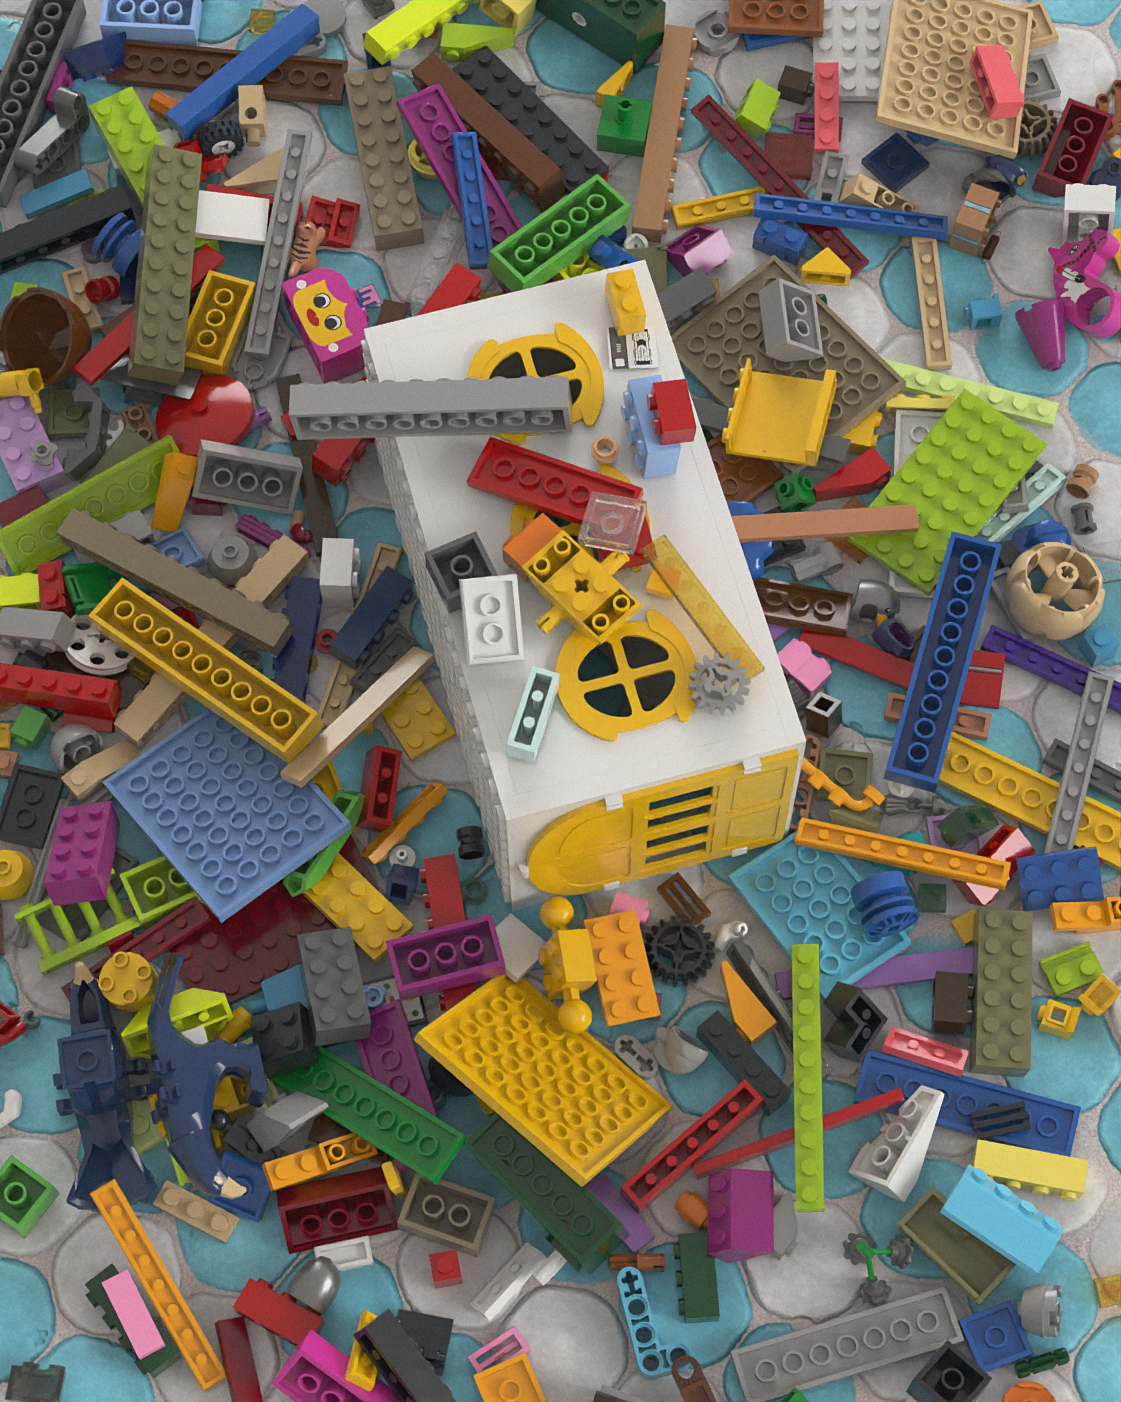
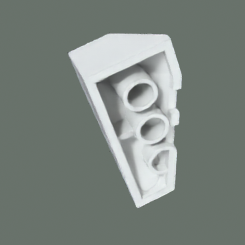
M921 1085L899 1108V1115L890 1125L885 1123L880 1128L882 1133L871 1144L867 1142L861 1148L848 1172L882 1194L905 1202L919 1178L945 1094Z

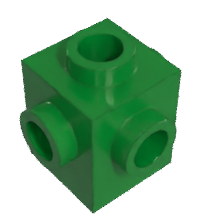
M794 472L787 473L783 476V479L774 484L777 493L776 497L782 511L789 513L803 512L816 504L812 490L813 485L808 476Z

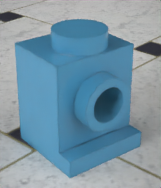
M998 293L993 294L991 299L977 298L969 301V306L963 307L964 321L969 322L970 330L1000 326L1002 310Z

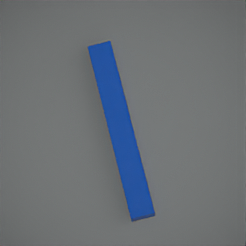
M755 193L753 217L946 240L948 235V216Z

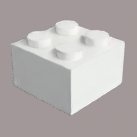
M323 538L320 590L324 606L354 607L355 598H359L360 583H358V575H361L362 564L360 549L355 548L354 539Z

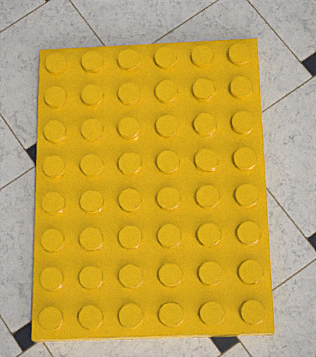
M506 974L494 977L419 1031L414 1041L576 1183L583 1187L667 1115L673 1105L587 1031L578 1034L564 1031L557 1019L559 1007L524 977L517 983Z

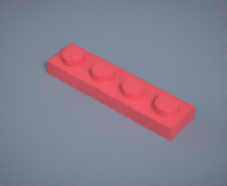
M817 62L814 66V153H825V150L839 153V62Z

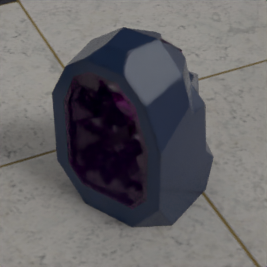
M890 618L883 622L871 634L874 642L885 652L899 658H907L914 651L915 641L913 635L902 622L895 618Z

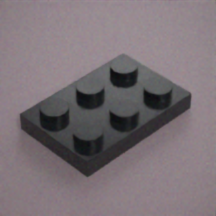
M18 763L14 764L0 807L1 841L43 849L58 801L63 792L64 783L61 777L65 774Z

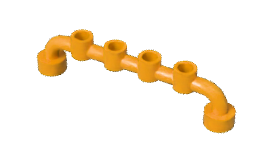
M803 756L801 770L810 776L806 781L818 791L821 787L830 793L827 799L839 808L843 804L853 811H863L870 808L873 804L879 806L884 801L885 797L871 785H868L862 792L865 796L863 800H854L845 790L833 783L821 770L814 767Z

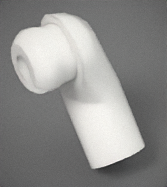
M741 921L723 924L714 939L715 947L713 950L723 953L728 941L741 938L747 934V925Z
M10 1089L4 1094L5 1104L4 1111L0 1113V1129L18 1118L21 1114L23 1099L21 1094L15 1089Z

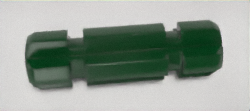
M1066 1348L1054 1350L1053 1353L1048 1352L1029 1358L1028 1362L1026 1360L1017 1362L1014 1365V1369L1018 1378L1022 1379L1030 1376L1031 1373L1037 1374L1055 1368L1057 1364L1058 1366L1067 1364L1070 1361V1357Z

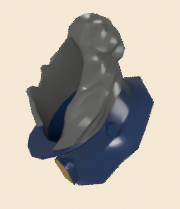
M1001 155L987 156L983 168H980L975 173H970L964 178L962 190L967 194L972 183L999 192L998 200H1001L1002 204L1009 197L1013 198L1016 196L1015 188L1024 185L1027 174L1017 162Z

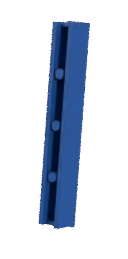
M302 3L167 111L165 116L167 117L168 128L170 130L174 129L181 134L184 141L189 139L239 98L238 86L257 84L320 33L319 15Z

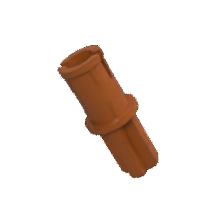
M636 1251L635 1254H611L608 1259V1266L610 1270L621 1271L625 1267H634L639 1271L664 1272L665 1256L664 1253L639 1254V1251Z

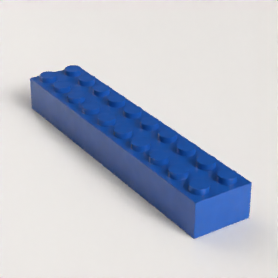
M954 531L951 532L883 779L935 793L1002 544Z

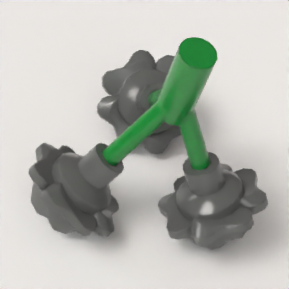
M862 1231L858 1234L849 1233L848 1240L842 1242L845 1249L844 1258L851 1259L853 1265L866 1263L868 1271L867 1283L860 1285V1290H858L857 1294L863 1298L864 1303L871 1305L883 1303L885 1299L889 1298L892 1287L888 1286L885 1280L878 1281L877 1276L874 1275L871 1258L874 1255H886L892 1258V1266L905 1269L906 1264H911L914 1257V1247L910 1244V1238H904L901 1234H897L895 1239L890 1240V1246H887L886 1249H874V1239L867 1237L865 1232Z

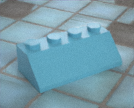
M970 1164L952 1187L940 1211L944 1216L1034 1277L1040 1272L1064 1229L1054 1218L1045 1216L1036 1210L1032 1203L1020 1199L1007 1186L998 1184L989 1178L983 1170L974 1168Z

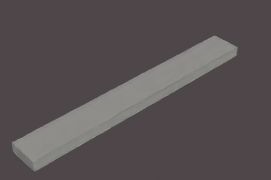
M1091 671L1087 674L1043 854L1073 850L1111 694L1113 677Z

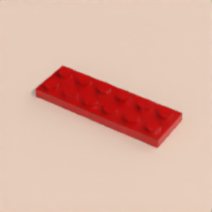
M493 437L488 439L467 479L468 487L620 539L643 496V488Z

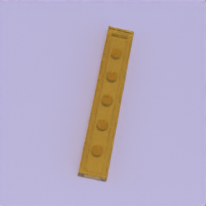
M666 535L660 536L641 549L642 555L713 650L718 652L719 657L724 659L726 653H729V661L733 662L739 658L740 663L738 667H747L748 669L743 677L752 679L763 672L765 669L763 664Z

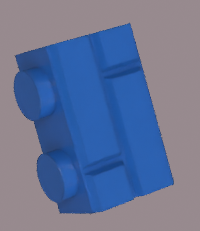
M761 218L753 235L752 248L771 256L775 255L779 259L787 260L788 263L797 266L806 249L808 233L773 219Z

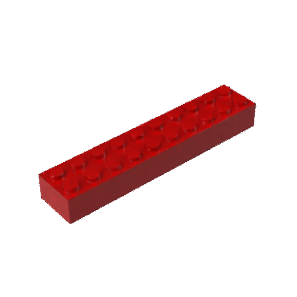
M456 262L416 316L479 301L480 298L478 296L482 291L480 288L481 278ZM375 438L323 439L312 454V471L335 487L341 481L345 483L352 473L351 467L355 462L360 463L367 453L365 448L369 443L374 444Z

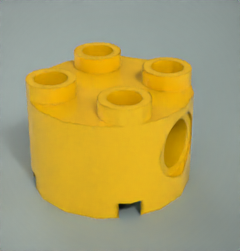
M117 952L103 966L98 986L103 995L116 1008L127 1013H135V1011H139L142 1007L152 1004L157 989L158 974L141 955L132 952Z

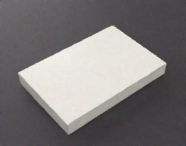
M199 190L195 237L265 246L269 199Z
M517 574L459 579L467 665L525 659Z

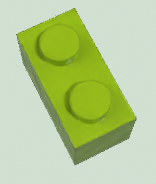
M756 78L746 89L733 120L751 138L756 140L761 133L766 134L772 124L770 117L779 108L780 103L777 101L781 92Z

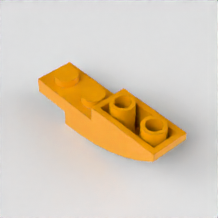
M1106 897L1103 901L1052 903L1049 906L1053 932L1074 931V934H1088L1121 930V897Z
M351 1133L320 1143L315 1147L266 1162L262 1165L272 1192L335 1172L371 1158L378 1153L375 1146L356 1134Z

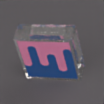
M373 283L356 290L359 297V302L357 303L360 308L364 307L367 313L382 307L383 302Z

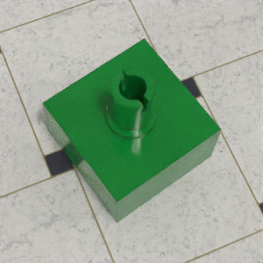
M605 94L597 132V151L644 157L652 101Z

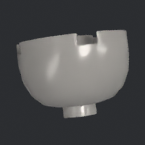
M70 723L60 728L50 743L52 760L63 773L69 772L83 760L104 750L103 738L93 728L82 723Z

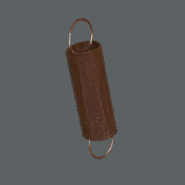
M991 235L982 254L983 259H991L1000 240L999 236Z

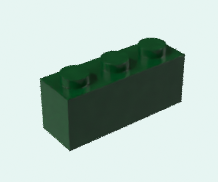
M708 1232L679 1234L678 1242L673 1243L674 1260L680 1259V1270L675 1271L677 1288L682 1287L683 1298L678 1299L679 1316H684L685 1324L719 1321L715 1257L708 1254Z

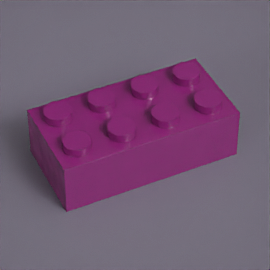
M111 801L60 808L44 881L54 906L106 899L120 829V821Z
M492 914L386 941L400 1001L506 974L505 961Z

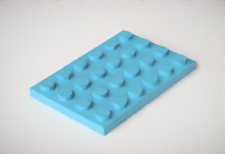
M796 831L730 874L728 881L791 961L792 944H819L820 998L824 1002L837 981L852 985L910 946L911 939L904 931L886 937H868L865 934L864 925L860 921L862 912L856 910L850 895L851 889L862 881L860 876L843 855L795 845Z

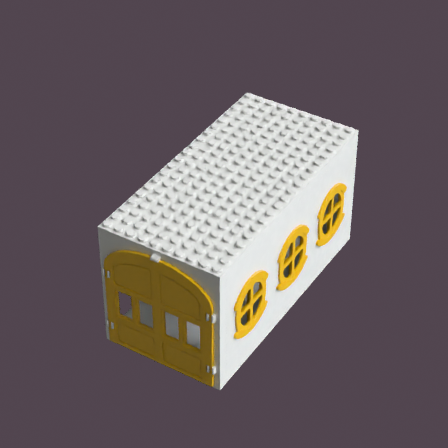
M646 261L633 262L364 329L365 340H361L367 377L366 382L368 383L382 382L384 380L409 382L412 379L436 381L440 378L464 380L469 377L492 379L498 376L509 379L522 376L542 378L550 375H560L569 379L572 399V432L380 437L374 440L378 463L383 471L384 484L389 491L390 505L395 512L398 532L401 533L403 550L407 554L409 571L414 578L415 592L417 598L420 599L423 620L427 624L430 644H433L435 662L440 669V678L443 689L447 693L450 713L453 714L456 735L460 738L462 756L464 760L466 759L470 783H473L476 805L480 807L482 826L484 831H487V842L490 853L494 856L496 875L498 879H502L501 891L505 904L510 903L512 911L541 904L553 896L567 897L602 889L605 892L620 888L619 885L680 868L729 855L736 857L747 854L748 850L778 843L787 838L806 738L691 395L690 400L697 427L693 442L680 443L681 450L675 474L643 479L641 469L637 470L635 467L634 445L630 446L628 441V421L624 422L621 415V405H624L623 392L627 391L628 380L660 374L663 381L685 379ZM633 269L646 312L645 326L655 327L659 367L610 369L606 328L615 326L605 294L607 273ZM603 436L611 437L619 446L618 457L613 462L607 464L597 462L591 454L592 444ZM490 437L643 488V496L636 509H644L657 555V562L654 563L680 571L681 576L673 599L670 600L645 592L654 563L618 570L612 575L617 582L642 604V607L604 641L612 646L619 669L616 674L586 682L580 681L577 673L581 662L599 644L582 636L565 619L552 629L548 635H545L542 632L543 629L540 631L536 626L535 621L552 606L542 597L531 580L528 582L524 581L503 561L502 548L507 539L511 536L516 537L523 531L524 525L531 518L535 517L538 510L468 487L467 479ZM602 449L600 452L607 454L610 451L608 449ZM573 522L570 525L559 527L569 536H576L580 546L595 561L599 562L594 557L587 535L590 528ZM476 531L497 574H517L525 659L467 665L462 609L450 614L448 613L426 568L425 552ZM627 636L648 639L661 646L669 657L663 662L632 669L627 663L621 639ZM715 652H718L721 659H724L726 653H729V661L731 662L739 658L740 663L738 667H747L748 669L743 677L751 678L750 684L744 686L750 689L749 696L741 695L745 700L743 706L735 703V712L732 713L729 708H726L724 716L720 715L719 709H715L713 714L710 715L708 706L700 710L698 708L700 700L692 701L691 695L695 691L688 690V684L695 682L689 679L690 672L697 673L694 664L698 662L703 665V656L705 655L710 660L714 659ZM532 666L560 673L559 688L534 763L506 755V744ZM718 667L719 669H723L726 671L729 670L725 667ZM663 672H673L675 684L669 696L653 710L644 711L641 707L634 682L637 679ZM706 672L700 679V687L708 681ZM715 679L714 686L719 685L724 690L725 681L720 683L718 679ZM738 681L730 688L733 696L738 690ZM617 684L623 685L632 714L628 717L606 715L592 708L586 702L584 695L587 692ZM714 697L709 698L714 701H720V699ZM712 787L711 794L649 810V803ZM710 804L709 812L648 828V820ZM707 825L705 833L646 848L647 841Z

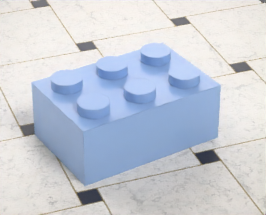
M661 374L628 380L627 391L623 392L624 405H621V415L624 422L628 421V441L630 446L634 445L635 447L634 463L637 470L641 469L643 479L675 474L681 450L680 443L660 445L659 436H654L652 419L655 417L654 412L648 410L647 394H651L653 382L663 381Z

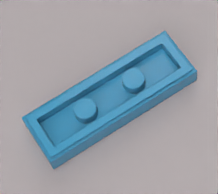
M85 168L19 197L24 213L30 219L95 191L89 173Z

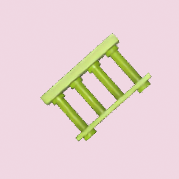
M113 868L111 870L110 880L116 878V874ZM110 881L106 900L116 918V925L107 930L105 927H101L90 902H80L78 904L92 931L90 933L91 937L82 942L76 938L61 905L54 906L51 898L36 905L28 903L18 909L19 913L14 915L17 923L27 922L41 951L42 961L37 964L43 977L106 947L107 941L129 930L132 934L141 930V924L137 916L132 918L129 915L126 916ZM51 909L67 942V945H65L67 949L56 953L55 950L52 951L36 918V915Z

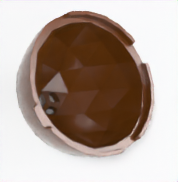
M41 287L28 288L26 292L11 299L0 319V351L3 352L6 362L4 365L5 370L10 372L39 368L44 387L58 384L75 375L73 366L91 351L92 333L87 318L74 302L53 290Z

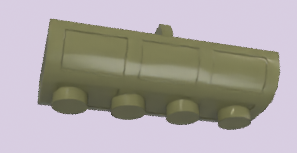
M932 1186L895 1227L907 1238H910V1241L979 1306L1017 1264L940 1213L946 1198Z

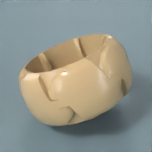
M1044 542L1033 546L1030 550H1026L1016 559L1007 574L1004 595L1005 599L1009 602L1010 614L1026 631L1046 636L1048 640H1066L1075 637L1091 626L1103 607L1105 589H1102L1103 577L1098 566L1087 554L1078 552L1065 543ZM1033 571H1043L1048 578L1043 587V593H1034L1031 589L1032 584L1027 577ZM1064 600L1074 611H1061L1048 605L1050 601L1059 602Z

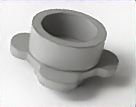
M40 439L36 440L33 443V451L28 455L29 460L41 466L51 465L55 458L54 453L58 450L55 443H44Z

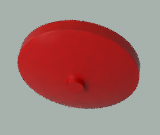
M205 374L200 376L191 399L167 395L163 399L156 414V431L160 439L168 435L172 436L181 454L197 457L201 439L234 446L241 443L252 427L255 408L248 390L241 382L222 374Z

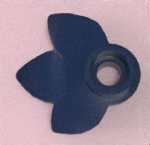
M1111 157L1104 161L1101 169L1091 174L1089 185L1106 184L1116 186L1115 201L1121 196V159ZM1110 166H1117L1118 171L1112 172Z

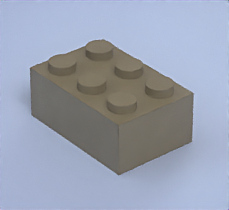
M415 1173L397 1221L398 1229L478 1257L496 1208V1198L440 1179L437 1185Z

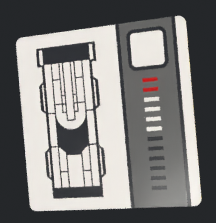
M645 326L644 332L617 336L615 327L606 328L610 369L659 367L654 326Z

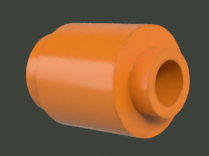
M686 1191L679 1198L674 1208L678 1211L680 1217L698 1231H701L703 1228L708 1230V1202L698 1194Z

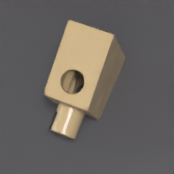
M263 85L238 86L239 125L242 136L246 138L247 146L258 147L260 146V137L267 136V102Z

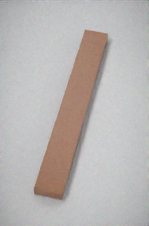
M916 505L731 516L740 543L918 532L919 530Z

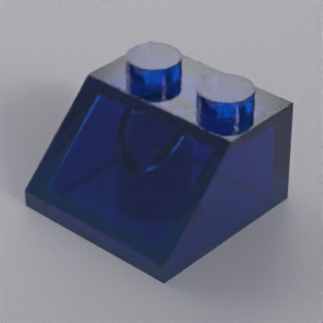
M126 32L105 37L64 52L63 55L72 79L82 78L83 82L97 78L96 73L101 72L102 76L116 72L115 67L123 64L127 38Z

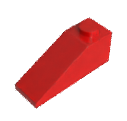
M872 447L813 487L816 502L870 494L876 489L881 490L890 481L892 468Z

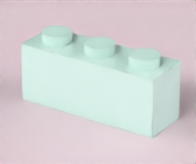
M532 666L506 744V755L531 763L535 762L559 688L560 673Z

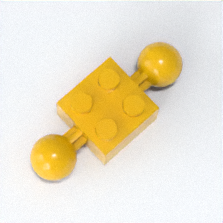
M553 896L545 900L540 908V919L544 926L552 930L553 935L540 948L538 955L539 963L543 965L544 970L543 987L548 993L549 1000L564 999V1003L560 1006L557 1013L560 1027L568 1033L578 1034L585 1031L592 1021V1011L586 1002L580 1000V996L597 981L588 929L568 930L567 927L574 918L573 906L567 899Z

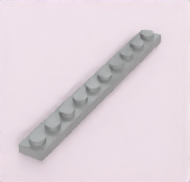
M287 130L244 349L245 355L270 358L283 292L281 283L285 282L313 138L310 131Z

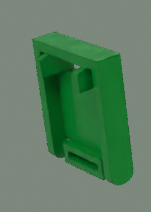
M98 562L66 565L61 569L63 576H65L64 580L73 606L76 607L75 612L77 615H89L112 590L109 579L115 578L117 583L121 578L127 581L125 576Z

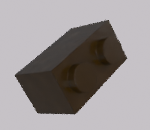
M936 971L933 981L931 1032L964 1035L966 1026L971 1025L972 1009H968V1000L972 1001L973 984H969V974Z

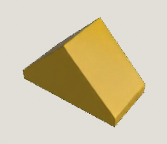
M827 247L802 266L800 280L807 284L849 286L851 269Z

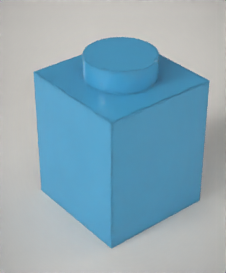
M1104 623L1084 634L1078 648L1093 668L1112 658L1119 644Z

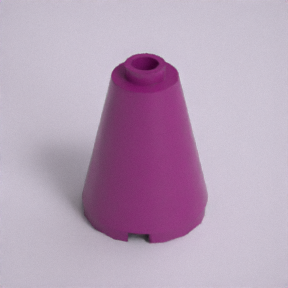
M1053 299L1031 304L1032 309L1026 312L1025 308H1021L1015 313V318L1040 367L1047 369L1048 372L1061 369V365L1066 362L1065 308L1063 301L1059 303L1058 300Z

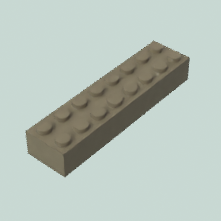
M391 66L345 73L346 95L376 251L424 244L423 226L400 111L396 106L397 95Z

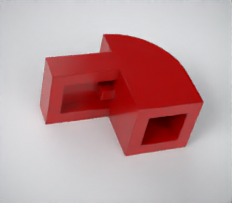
M199 138L178 142L172 147L202 154L200 183L206 181L209 176L208 172L210 174L220 173L229 162L227 152L203 156Z

